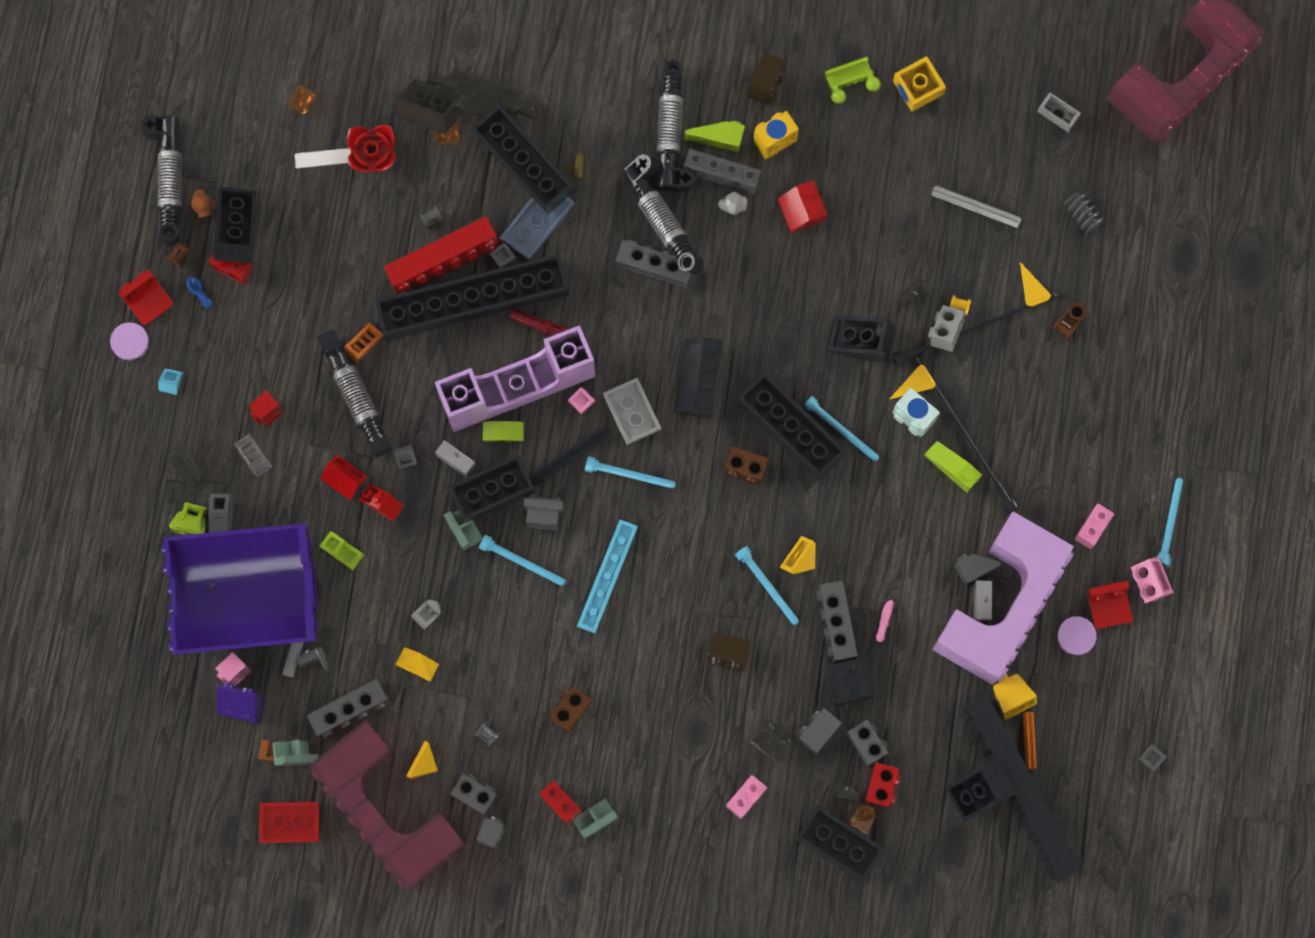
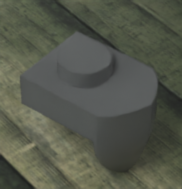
M322 647L312 651L306 650L299 654L300 657L296 659L301 668L319 660L324 670L327 671V658Z

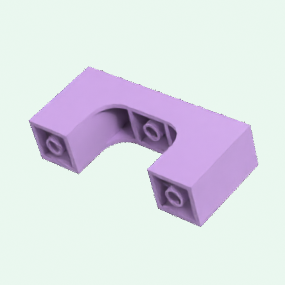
M580 325L544 339L545 347L543 350L506 367L479 376H474L472 369L469 368L436 381L435 385L453 432L594 378V359Z
M1012 512L988 552L1014 567L1020 574L1022 581L1021 589L1004 620L997 625L988 626L981 624L956 609L932 650L992 685L996 681L1000 682L1009 669L1006 665H1010L1018 653L1015 649H1019L1028 635L1025 632L1028 633L1037 619L1034 616H1038L1044 608L1046 602L1043 600H1047L1055 588L1053 583L1056 584L1065 571L1062 567L1065 568L1073 557L1074 553L1071 551L1074 546L1017 513Z

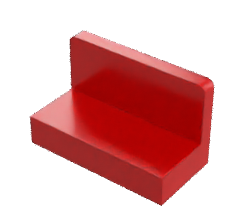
M336 455L327 463L320 479L351 500L368 476Z

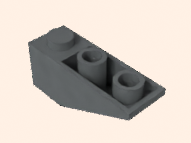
M210 494L209 533L232 531L234 500L230 494Z

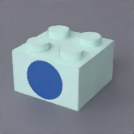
M912 388L896 403L892 412L894 418L902 424L904 422L913 435H919L920 437L936 422L940 414L937 409Z

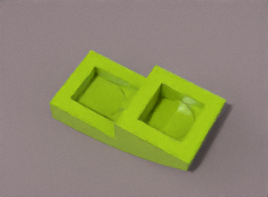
M483 422L482 441L523 442L524 422Z
M332 531L329 532L319 546L351 570H354L364 556L362 552Z

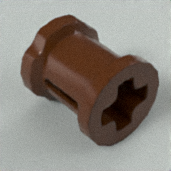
M176 242V247L170 255L166 256V259L180 267L181 261L186 254H190V250Z

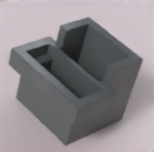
M530 495V499L525 498L524 509L527 510V528L558 530L560 513H563L564 508L561 498H537L534 495Z

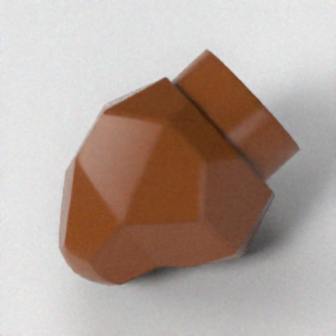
M202 189L196 190L192 197V208L198 213L199 218L214 214L212 210L214 208V199L208 196Z

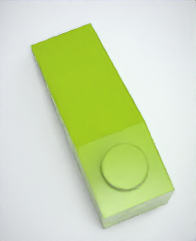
M726 121L685 130V140L739 152L745 126L737 121Z
M938 441L924 454L966 493L970 491L982 476L970 463Z

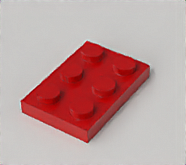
M320 802L260 803L259 843L320 842Z

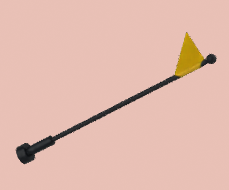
M1020 262L1026 305L960 332L959 336L1052 298H1059L1060 292L1054 291L1050 295ZM931 344L925 347L920 346L903 354L900 351L892 354L893 362L899 368L905 365L906 360L923 354L925 350L933 346Z
M917 356L915 362L920 366L917 367L890 399L904 396L910 388L915 392L934 388L996 484L995 488L1006 504L1003 508L1007 514L1015 511L1020 507L1017 499L1012 500L1002 483L998 482L922 363V358Z

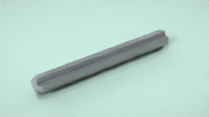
M937 185L933 188L932 196L1013 227H1018L1021 222V217Z

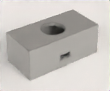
M1052 93L1048 94L1037 111L1067 132L1070 131L1081 114ZM1061 110L1064 116L1060 119L1053 112Z
M445 440L435 452L438 458L466 478L476 467V463Z
M976 581L974 583V620L978 622H990L992 620V581Z

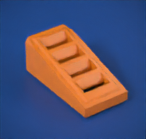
M369 322L344 346L346 356L358 364L383 337V333ZM369 331L371 334L375 336V338L373 339L366 332ZM362 337H364V338H365L367 341H369L370 343L368 344L367 342H365V341L362 339ZM358 342L364 349L360 348L356 343Z

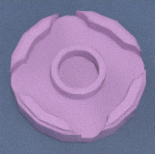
M128 322L115 328L111 334L110 344L118 357L131 361L145 354L148 349L149 338L143 327L136 323Z
M1071 617L1059 626L1057 641L1066 653L1083 655L1094 646L1096 630L1087 619Z

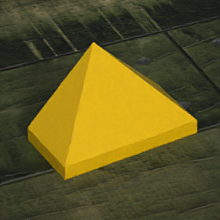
M801 536L780 568L792 574L815 569L816 543Z
M405 647L395 664L431 682L439 666L438 663L423 654Z
M424 741L407 774V777L411 780L438 771L430 744Z

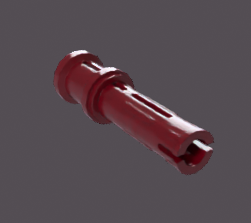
M513 309L510 314V320L539 330L544 336H554L567 331V326L565 325L562 327L553 323L552 320L545 321Z

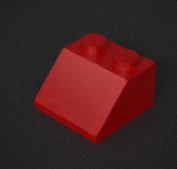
M814 180L798 185L778 198L790 233L826 221L827 212Z

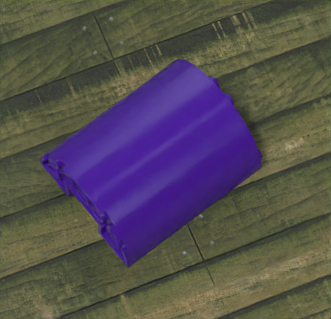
M306 523L164 537L165 542H162V553L166 555V562H163L164 574L167 573L171 580V583H168V593L172 595L169 610L170 614H173L170 615V620L167 621L168 632H171L172 640H169L170 652L173 651V655L316 641L317 633L315 634V631H318V617L315 616V613L318 612L315 564L309 556L313 555L311 540L307 537L309 531Z

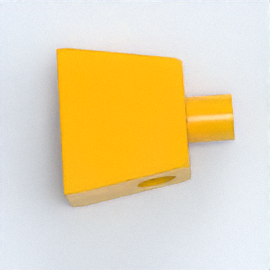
M1006 674L1000 682L993 686L994 695L1004 721L1037 704L1036 694L1018 674L1008 677Z

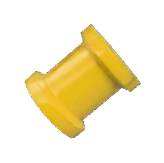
M953 295L949 307L965 311V316H967L971 300L959 299Z

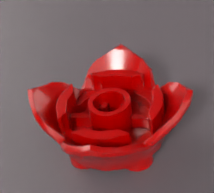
M379 125L373 130L361 126L349 129L347 143L351 153L348 156V162L352 169L359 172L384 171L393 166L396 155L393 151L395 136L391 126ZM375 148L376 152L369 154V149L373 150Z

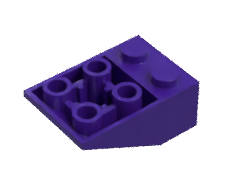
M223 683V686L217 685V713L219 715L258 724L264 702L259 698L260 695H257L254 690L242 688V691H240L231 684Z

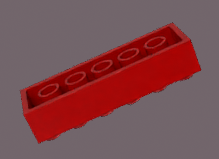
M485 216L384 266V269L396 295L409 292L417 286L423 287L427 285L428 281L433 278L439 279L443 277L447 271H455L461 268L462 264L468 261H476L484 253L489 254L498 247L497 236Z

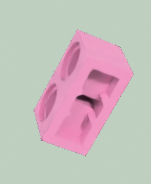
M1097 504L1075 537V540L1092 549L1114 513Z
M1159 557L1148 559L1131 567L1133 578L1138 584L1140 596L1144 599L1145 603L1156 601L1173 593Z
M233 652L215 668L219 672L217 676L224 683L237 686L251 672Z
M751 775L728 802L726 807L738 818L742 819L765 792L767 787Z

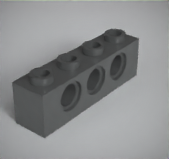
M689 149L684 164V169L691 170L696 177L752 194L756 193L761 177V170L692 149Z
M622 240L615 260L617 267L688 288L692 273L682 271L680 268L677 271H670L668 268L670 265L678 266V260L673 253L656 251L654 247L649 245L643 247L633 240ZM634 254L642 255L640 260H635L632 257ZM653 259H658L661 263L654 266L650 262Z
M843 580L820 584L816 594L818 602H822L823 609H820L822 621L825 620L827 628H824L825 639H829L830 647H827L829 659L833 658V663L857 659L858 655ZM835 599L838 606L832 608L828 606L827 601ZM832 618H839L842 624L838 627L833 626L831 623ZM838 636L843 637L845 644L842 646L837 645L835 638Z
M375 679L308 714L307 717L316 735L319 738L323 737L325 739L333 735L334 730L338 728L342 730L349 727L351 721L357 718L358 720L369 716L368 712L374 709L379 711L385 708V703L389 702L379 681ZM365 696L371 697V703L368 706H363L361 703ZM348 705L354 707V711L350 715L344 714V709ZM331 714L336 715L335 723L328 724L327 717Z

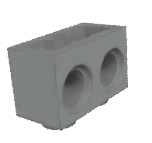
M944 305L940 312L937 311L934 320L936 324L930 328L928 338H931V346L953 352L965 321V311Z

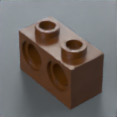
M732 446L724 472H727V475L733 478H738V476L745 478V481L751 484L761 483L768 458ZM739 460L742 465L739 468H735L731 462ZM751 466H758L760 472L754 474L749 468Z
M574 686L571 689L567 688L561 696L563 699L559 705L555 704L549 712L551 714L550 720L568 733H570L592 703L589 697ZM573 696H578L581 702L579 705L574 706L570 704V699ZM567 712L569 714L568 720L560 721L558 719L559 713Z

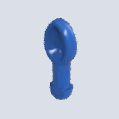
M188 277L186 281L188 290L192 294L197 295L205 308H210L212 301L202 291L201 282L195 277Z

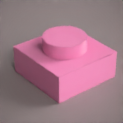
M581 387L568 399V402L582 415L595 400Z

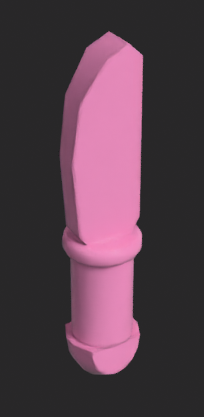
M889 600L882 610L881 621L879 622L880 625L876 634L878 642H882L885 639L886 629L889 625L888 622L894 606L892 600Z

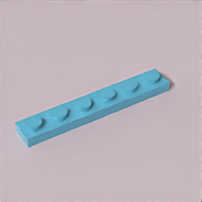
M619 520L578 622V628L596 633L638 526Z

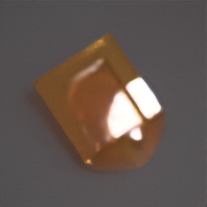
M299 84L291 100L288 102L293 111L305 113L317 94L304 85Z
M438 125L433 132L434 140L439 144H460V125Z
M868 805L860 806L854 812L848 825L866 835L876 818L875 809Z

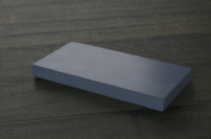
M568 197L549 215H546L531 198L500 236V241L505 242L507 246L530 261L575 205V202Z

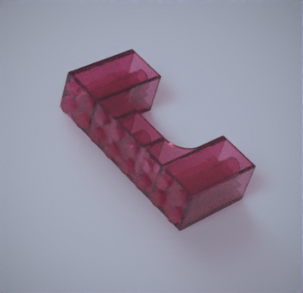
M1200 0L1189 10L1183 25L1204 44L1207 56L1182 81L1174 84L1164 83L1137 61L1112 86L1106 99L1155 144L1159 140L1163 141L1170 134L1173 127L1177 128L1183 121L1182 119L1186 115L1189 116L1194 111L1195 106L1198 103L1201 104L1207 98V94L1211 90L1214 91L1220 85V81L1223 78L1226 79L1233 72L1236 65L1239 66L1246 59L1248 53L1251 54L1259 46L1258 44L1262 40L1261 35L1264 30L1231 0Z
M365 720L310 765L313 769L310 773L319 783L322 781L325 784L322 788L331 798L335 797L337 799L334 803L341 812L348 813L347 820L355 828H360L361 832L359 835L367 844L371 842L374 846L371 850L379 859L383 858L386 861L383 865L390 874L393 875L395 873L398 876L396 881L401 888L412 891L463 850L466 845L440 813L414 833L402 835L392 830L367 798L365 782L374 770L393 756V753Z

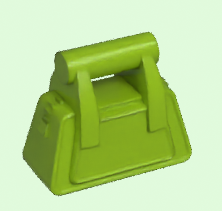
M185 502L182 511L176 514L169 525L171 531L182 535L207 533L208 526L205 515L208 508ZM189 511L196 512L199 514L198 516L189 514Z

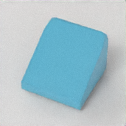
M164 368L158 381L159 391L176 395L183 372Z

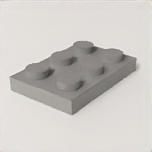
M638 378L603 393V397L626 445L661 430V426Z

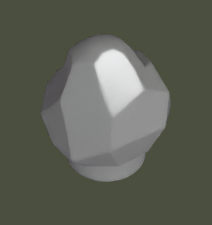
M733 192L727 195L725 199L720 200L718 204L723 211L737 215L741 211L744 212L746 210L747 199L745 196Z

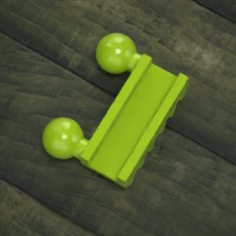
M867 57L825 71L826 79L831 91H833L831 99L834 103L841 104L845 101L846 94L842 90L844 86L848 87L852 83L862 82L866 78V87L869 91L874 92L880 88L881 82L877 77H874Z

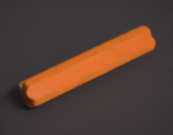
M1024 712L1025 765L1028 770H1035L1037 765L1034 713Z

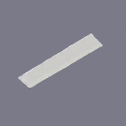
M347 148L295 154L296 168L349 163L348 156L351 150Z

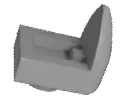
M427 600L411 617L425 630L440 615V605L435 600Z

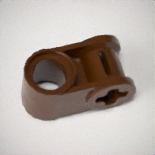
M1081 303L1072 304L1064 315L1057 320L1052 329H1057L1067 340L1086 314L1085 306ZM1072 310H1079L1081 312V316L1075 317L1072 314Z

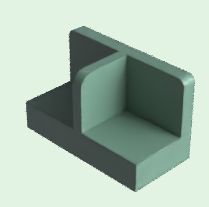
M458 510L454 513L449 511L444 514L445 520L463 551L482 541L483 537L473 519L464 523Z
M293 740L273 743L274 766L310 765L319 762L318 754H309L308 741Z
M604 799L593 807H589L588 810L581 813L573 822L583 838L587 839L617 820L618 817L607 800Z

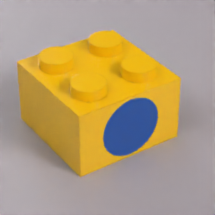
M927 56L895 73L893 79L895 86L911 112L944 95L946 89Z
M787 111L783 113L778 112L771 118L772 120L767 123L762 122L756 126L753 142L765 160L797 141L799 129Z

